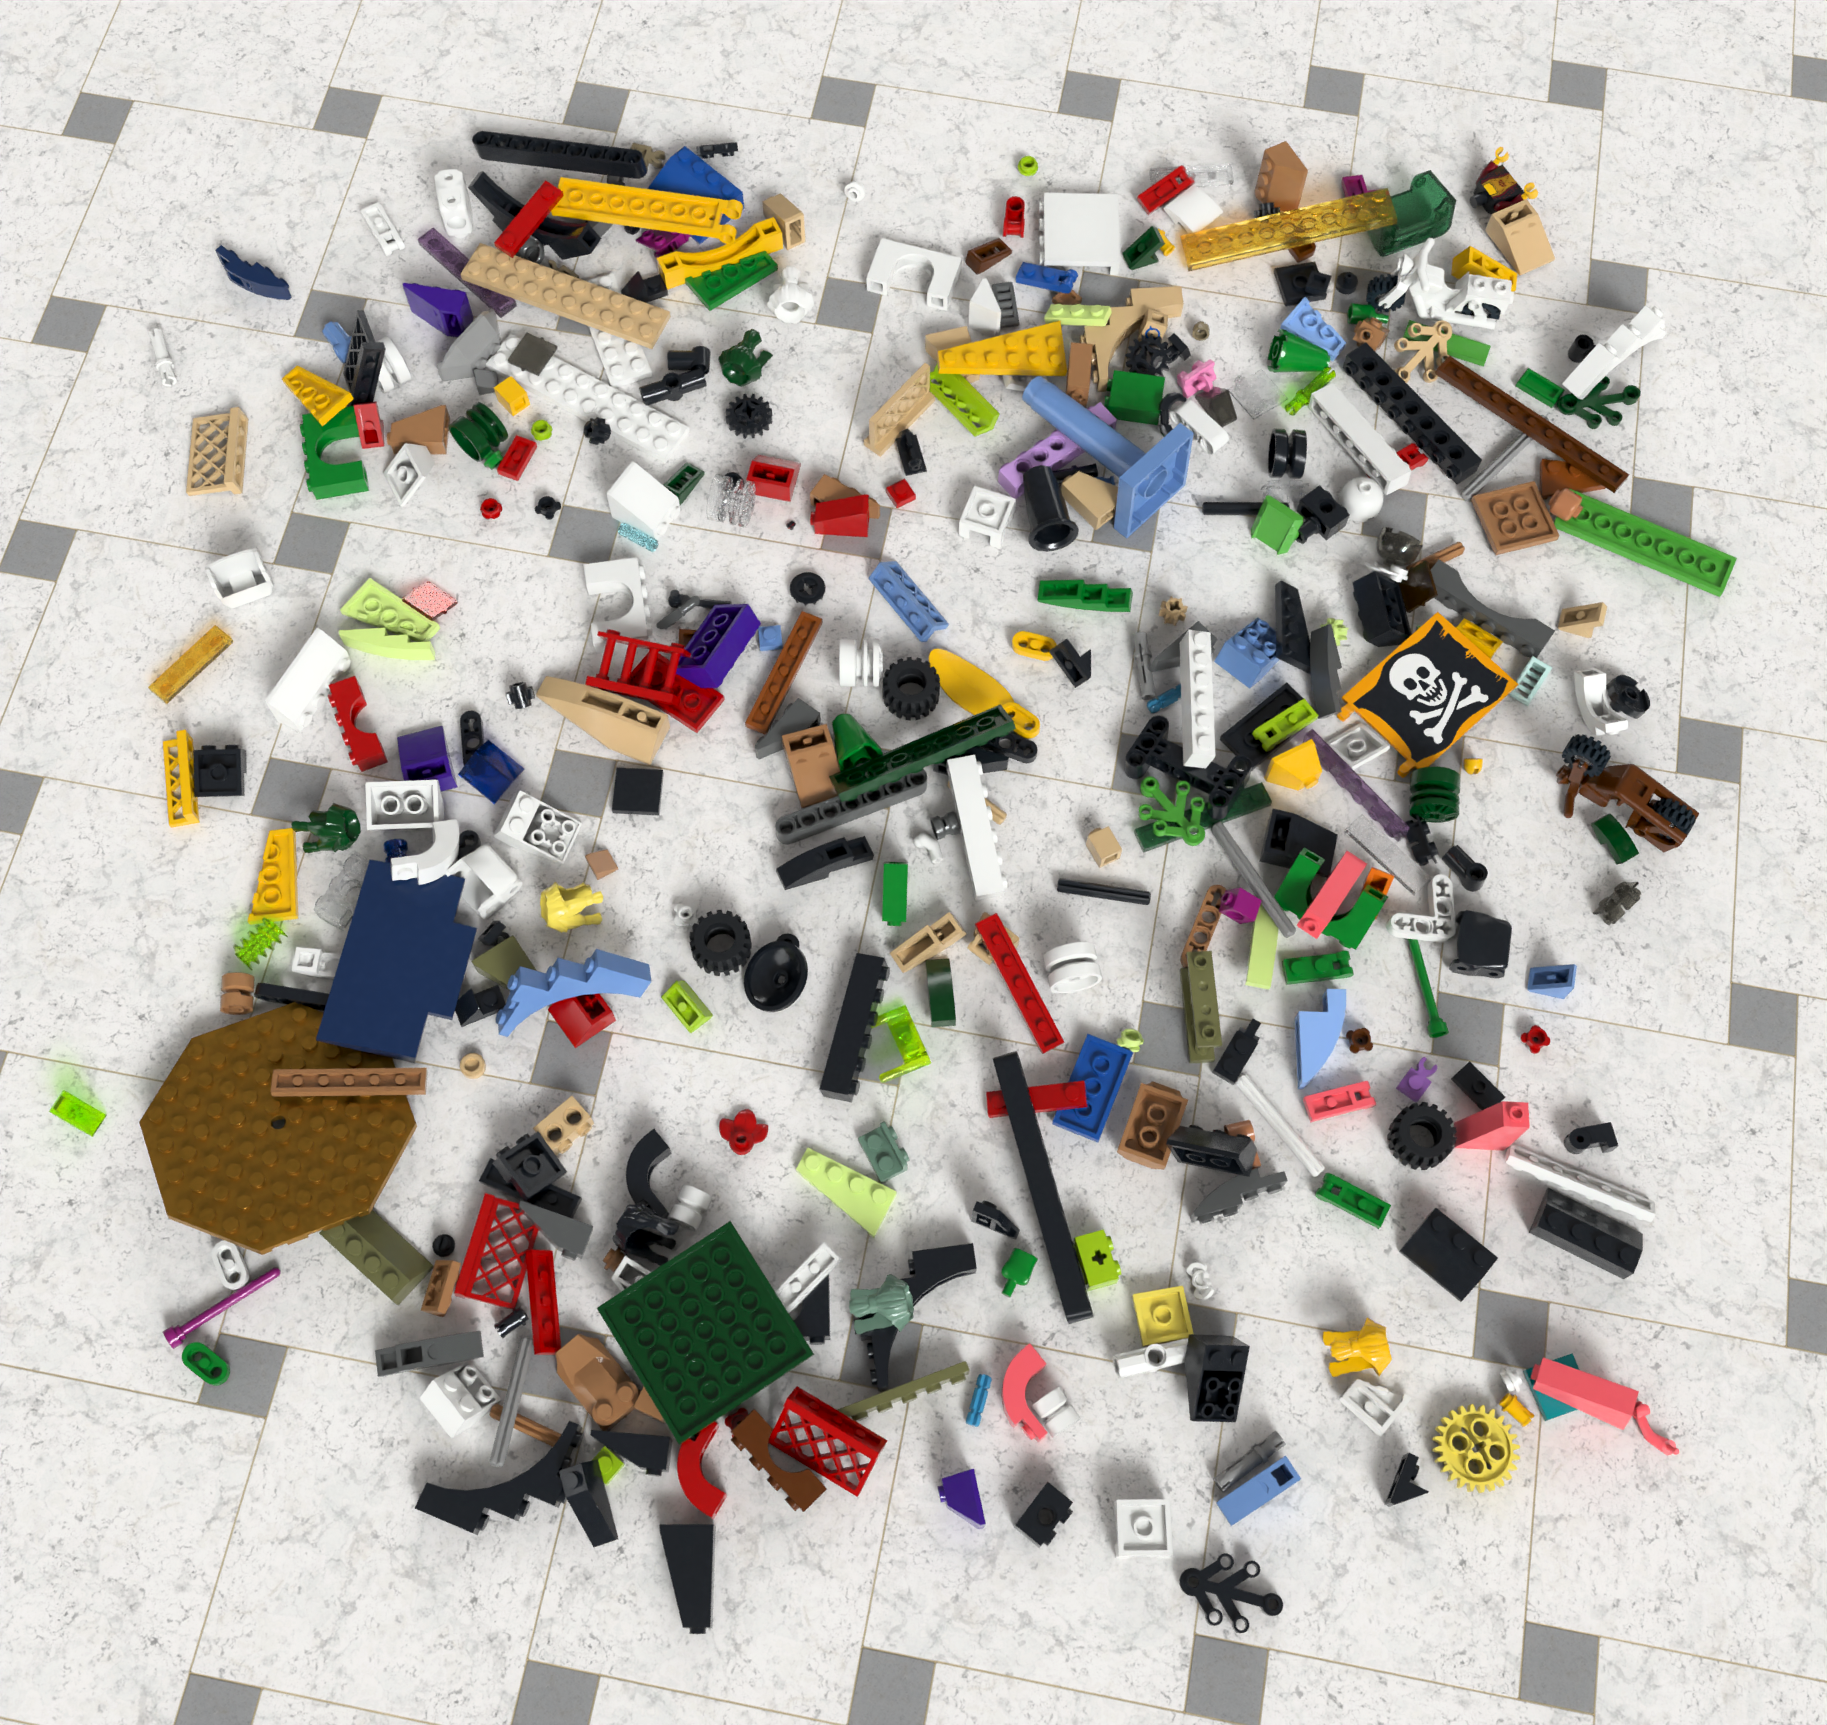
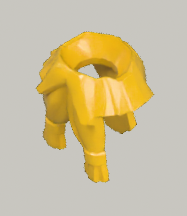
M1368 1317L1361 1331L1323 1332V1342L1331 1347V1357L1341 1361L1329 1363V1372L1332 1377L1368 1368H1373L1376 1374L1380 1376L1392 1360L1386 1337V1327Z

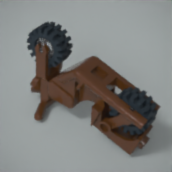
M1579 734L1572 736L1562 752L1563 761L1569 763V765H1563L1556 773L1558 777L1556 782L1558 784H1570L1565 796V818L1573 816L1574 802L1578 793L1600 807H1606L1611 799H1617V806L1626 803L1633 809L1625 828L1630 827L1636 835L1645 838L1663 853L1679 847L1684 842L1695 824V819L1699 816V812L1634 764L1613 765L1605 768L1611 756L1610 751L1606 750L1607 747L1600 745L1601 741L1598 740L1596 742L1594 737L1590 736V738H1587V735L1584 734L1582 736ZM1654 794L1661 798L1660 800H1651Z

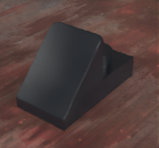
M639 271L634 274L621 290L623 295L645 303L668 296V290L660 274L643 280Z
M1065 639L1049 651L1075 688L1091 678L1090 649L1079 655L1070 641Z
M499 985L476 994L471 988L458 999L455 1012L461 1027H464L498 1013L500 1009L504 1008L506 1003Z
M1411 1453L1403 1455L1384 1505L1391 1507L1429 1493V1491L1410 1482V1480L1414 1481L1418 1474L1420 1466L1416 1464L1419 1457Z

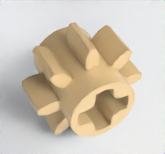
M1170 596L1167 602L1162 601V609L1159 611V616H1163L1165 624L1169 623L1176 626L1179 620L1184 622L1188 606H1183L1181 598L1177 599Z

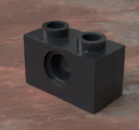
M1320 485L1300 499L1296 510L1304 519L1311 515L1319 521L1321 525V532L1319 534L1326 541L1346 526L1350 516L1346 508L1339 505L1333 499L1330 492L1324 490Z
M1047 1482L1014 1528L1038 1548L1043 1543L1048 1546L1057 1534L1053 1529L1060 1521L1064 1524L1073 1513L1069 1508L1073 1502ZM1047 1509L1052 1513L1053 1520L1051 1523L1043 1524L1039 1520L1038 1513L1040 1510Z

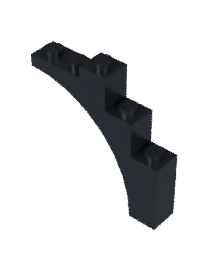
M484 171L479 172L468 186L470 191L494 216L492 221L502 232L525 206L500 188ZM546 217L532 234L543 246L549 245L562 260L591 254L602 239L588 223H566Z
M973 1243L912 1251V1259H908L909 1274H914L915 1277L903 1278L901 1280L905 1281L909 1286V1291L913 1297V1307L938 1286L959 1277L976 1274L977 1266ZM869 1313L853 1320L855 1322V1320L873 1318L876 1313ZM894 1325L860 1334L861 1341L872 1340V1343H867L869 1359H874L875 1369H870L872 1385H877L878 1392L888 1390L890 1352L898 1332V1328Z
M569 1421L559 1440L546 1456L528 1471L510 1481L489 1488L473 1490L447 1489L426 1482L415 1509L478 1535L479 1531H483L488 1524L490 1516L487 1514L489 1509L519 1521L520 1517H524L529 1509V1496L559 1508L560 1504H564L567 1500L559 1471L571 1466L572 1458H570V1455L574 1448L579 1447L584 1435L581 1433L582 1427Z

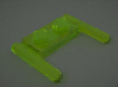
M906 1005L878 1016L876 1026L871 1028L873 1029L887 1023L904 1061L903 1065L881 1073L879 1080L882 1083L932 1064Z

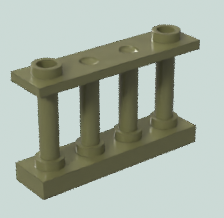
M1212 951L1187 952L1188 968L1180 969L1189 1064L1211 1063L1215 1061L1214 1047H1222Z

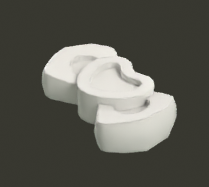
M1201 1261L1191 1263L1187 1268V1273L1192 1276V1284L1196 1287L1194 1297L1199 1300H1207L1214 1293L1207 1265Z

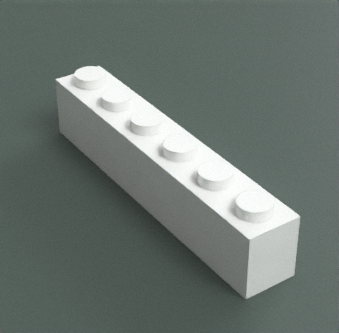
M1331 383L1311 393L1308 408L1367 475L1380 485L1385 495L1408 484L1411 474L1409 465L1402 461L1396 451L1384 441L1382 435L1375 431L1369 421L1357 411L1356 406L1348 401L1340 389Z
M1188 630L1179 643L1183 766L1207 768L1215 757L1211 632Z
M975 755L949 759L946 763V769L974 899L977 901L1003 896L1004 888H1007V880L1005 874H1001L999 867L1002 865L1000 851L996 852L994 843L997 842V834L995 828L991 829L989 820H992L993 817L991 807L986 806L985 798L988 797L985 783L981 784L980 775H983L981 762L976 761Z

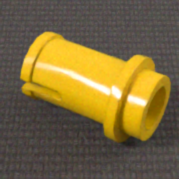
M1158 229L1165 243L1160 250L1164 256H1168L1174 251L1175 246L1167 239L1165 231Z
M1507 1393L1499 1402V1405L1502 1407L1501 1410L1503 1412L1507 1411L1522 1427H1525L1534 1417V1414L1517 1400L1516 1395Z

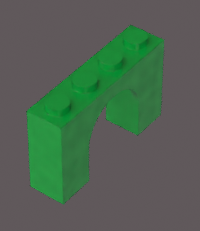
M354 406L345 407L324 426H321L311 413L303 414V424H300L302 437H305V442H302L304 454L307 455L304 465L310 477L306 479L309 492H313L316 500L369 491L367 472L362 460L337 465L328 464L321 460L322 452L329 444L338 440L360 437Z
M1305 847L1299 853L1274 896L1284 911L1294 913L1299 920L1313 900L1311 884L1325 859ZM1367 884L1354 907L1345 913L1334 914L1322 931V934L1333 936L1339 940L1342 946L1356 950L1388 896Z

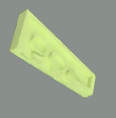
M371 578L340 609L343 615L378 628H385L387 631L398 635H408L409 639L417 642L430 641L440 630L438 623Z
M808 1147L796 1168L798 1174L819 1192L828 1197L834 1205L843 1210L855 1223L864 1228L869 1235L875 1238L897 1195V1191Z

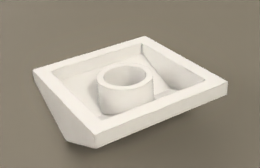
M1362 723L1324 743L1325 749L1336 764L1341 768L1352 771L1390 749L1389 744Z

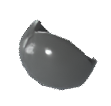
M531 235L515 256L541 264L545 256L544 246Z

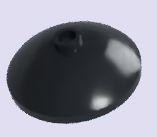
M774 941L764 945L753 955L744 975L745 993L753 1006L765 1012H778L788 1008L799 998L806 985L808 976V965L803 952L790 942Z

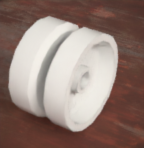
M388 337L377 341L383 342L386 348L377 386L384 394L394 389L393 378L401 385L411 380V375L401 354Z
M1075 942L1055 947L1043 955L1045 970L1050 973L1048 975L1049 987L1053 993L1061 994L1082 991L1097 985L1102 980L1100 966L1094 963L1097 960V953L1092 943Z

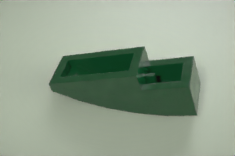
M925 960L931 1027L956 1026L950 960Z

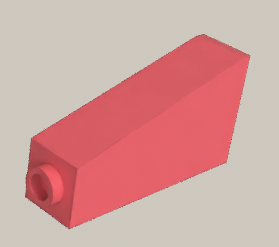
M1346 851L1296 926L1317 939L1338 910L1367 863Z
M1502 1101L1455 1122L1454 1127H1456L1457 1131L1454 1134V1137H1457L1455 1148L1505 1151L1530 1128L1528 1103Z
M1544 1357L1540 1365H1534L1530 1378L1535 1380L1534 1390L1624 1430L1633 1415L1639 1393L1637 1390Z

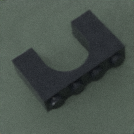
M829 1274L803 1300L802 1310L794 1320L804 1339L809 1341L810 1345H823L825 1340H830Z

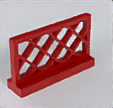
M485 1193L454 1291L456 1297L468 1298L511 1310L516 1308L527 1271L525 1254L534 1248L539 1231L534 1225L527 1229L523 1227L518 1217L524 1214L522 1212L516 1214L514 1210H519V1203L496 1198L495 1195ZM498 1205L509 1207L513 1216L500 1223L496 1216ZM495 1219L497 1225L492 1228V1224ZM516 1219L522 1232L508 1238L502 1226ZM500 1228L506 1241L492 1247L488 1240L489 1234ZM531 1230H533L532 1235H531V1239H530V1237L528 1236L527 1233L530 1232ZM525 1235L529 1243L528 1249L517 1254L511 1242ZM487 1244L490 1250L484 1252ZM508 1244L515 1256L501 1263L495 1251ZM492 1253L498 1266L485 1272L480 1264L481 1260ZM525 1255L524 1262L522 1263L520 1257ZM517 1259L522 1268L521 1272L510 1279L504 1266ZM480 1269L482 1275L476 1278L478 1270ZM501 1269L507 1281L493 1288L487 1276ZM485 1278L491 1290L483 1295L471 1293L474 1283ZM518 1279V1282H517V1285H516V1289H515V1287H514V1285H513L512 1282H514L515 1280ZM508 1284L514 1292L511 1303L501 1301L496 1291ZM493 1294L496 1299L489 1298L487 1296Z
M796 1386L783 1405L784 1408L769 1437L768 1443L858 1497L888 1440ZM789 1410L799 1415L801 1422L792 1424L788 1415ZM815 1425L822 1429L824 1436L814 1437L810 1426ZM804 1427L808 1439L798 1440L794 1429ZM788 1431L792 1442L785 1443L777 1438L778 1433ZM838 1439L842 1441L847 1449L837 1451L833 1440ZM827 1441L830 1452L820 1454L817 1443ZM810 1444L814 1456L808 1457L803 1454L800 1446ZM856 1453H862L871 1459L870 1462L860 1465ZM849 1455L853 1466L843 1468L839 1457ZM833 1458L837 1469L830 1470L826 1468L823 1460ZM856 1472L859 1480L858 1486L848 1481L846 1473Z

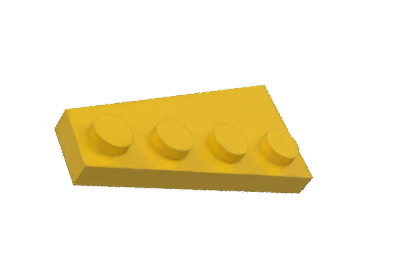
M298 365L282 378L288 389L321 426H324L354 399L349 391Z
M292 828L270 830L263 855L262 871L259 872L257 891L253 896L251 914L249 913L247 921L250 925L299 919L296 832Z

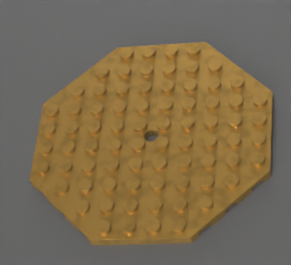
M297 1002L191 1038L139 1121L169 1219L263 1255L271 1252L273 1248L286 1243L290 1245L308 1238V1235L320 1230L326 1231L342 1225L344 1221L354 1217H363L370 1214L417 1128L406 1095L272 1097L273 1069L396 1068L393 1059L316 1041L324 1012L298 1004ZM284 1119L286 1121V1124L281 1129H274L272 1127V1123L277 1120Z

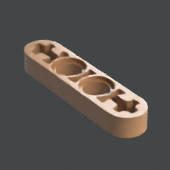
M1221 885L1211 886L1205 895L1181 954L1180 962L1184 968H1188L1187 952H1192L1193 948L1198 949L1197 951H1207L1222 914L1218 909H1220L1221 898L1226 888ZM1217 892L1220 893V898L1214 907L1211 903L1214 898L1213 895ZM1204 912H1211L1215 916V920L1213 922H1206L1203 920L1202 914ZM1202 932L1206 935L1207 940L1204 943H1198L1193 937L1194 934Z

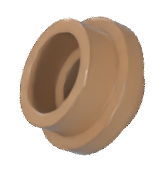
M611 1248L603 1259V1262L606 1263L604 1269H610L613 1272L616 1270L625 1256L621 1249L617 1248L614 1250Z

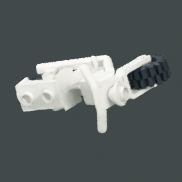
M1433 238L1426 240L1419 254L1413 259L1407 254H1403L1402 258L1399 257L1396 269L1391 274H1387V277H1384V274H1382L1380 278L1376 276L1373 280L1369 281L1366 302L1372 305L1374 309L1378 308L1379 312H1382V309L1385 312H1389V309L1392 312L1396 311V308L1400 309L1405 303V295L1409 287L1420 318L1434 321L1443 320L1448 323L1487 329L1495 328L1496 319L1500 318V313L1505 314L1508 305H1511L1514 299V292L1511 291V280L1471 275L1469 272L1455 283V289L1449 288L1444 282V270L1427 264L1428 253L1435 243Z

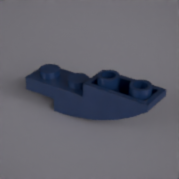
M222 245L215 250L221 264L224 265L229 280L236 285L267 298L290 300L292 298L288 289V283L281 277L277 278L267 266L263 267L258 262L251 266L247 261L243 262L233 250H227Z

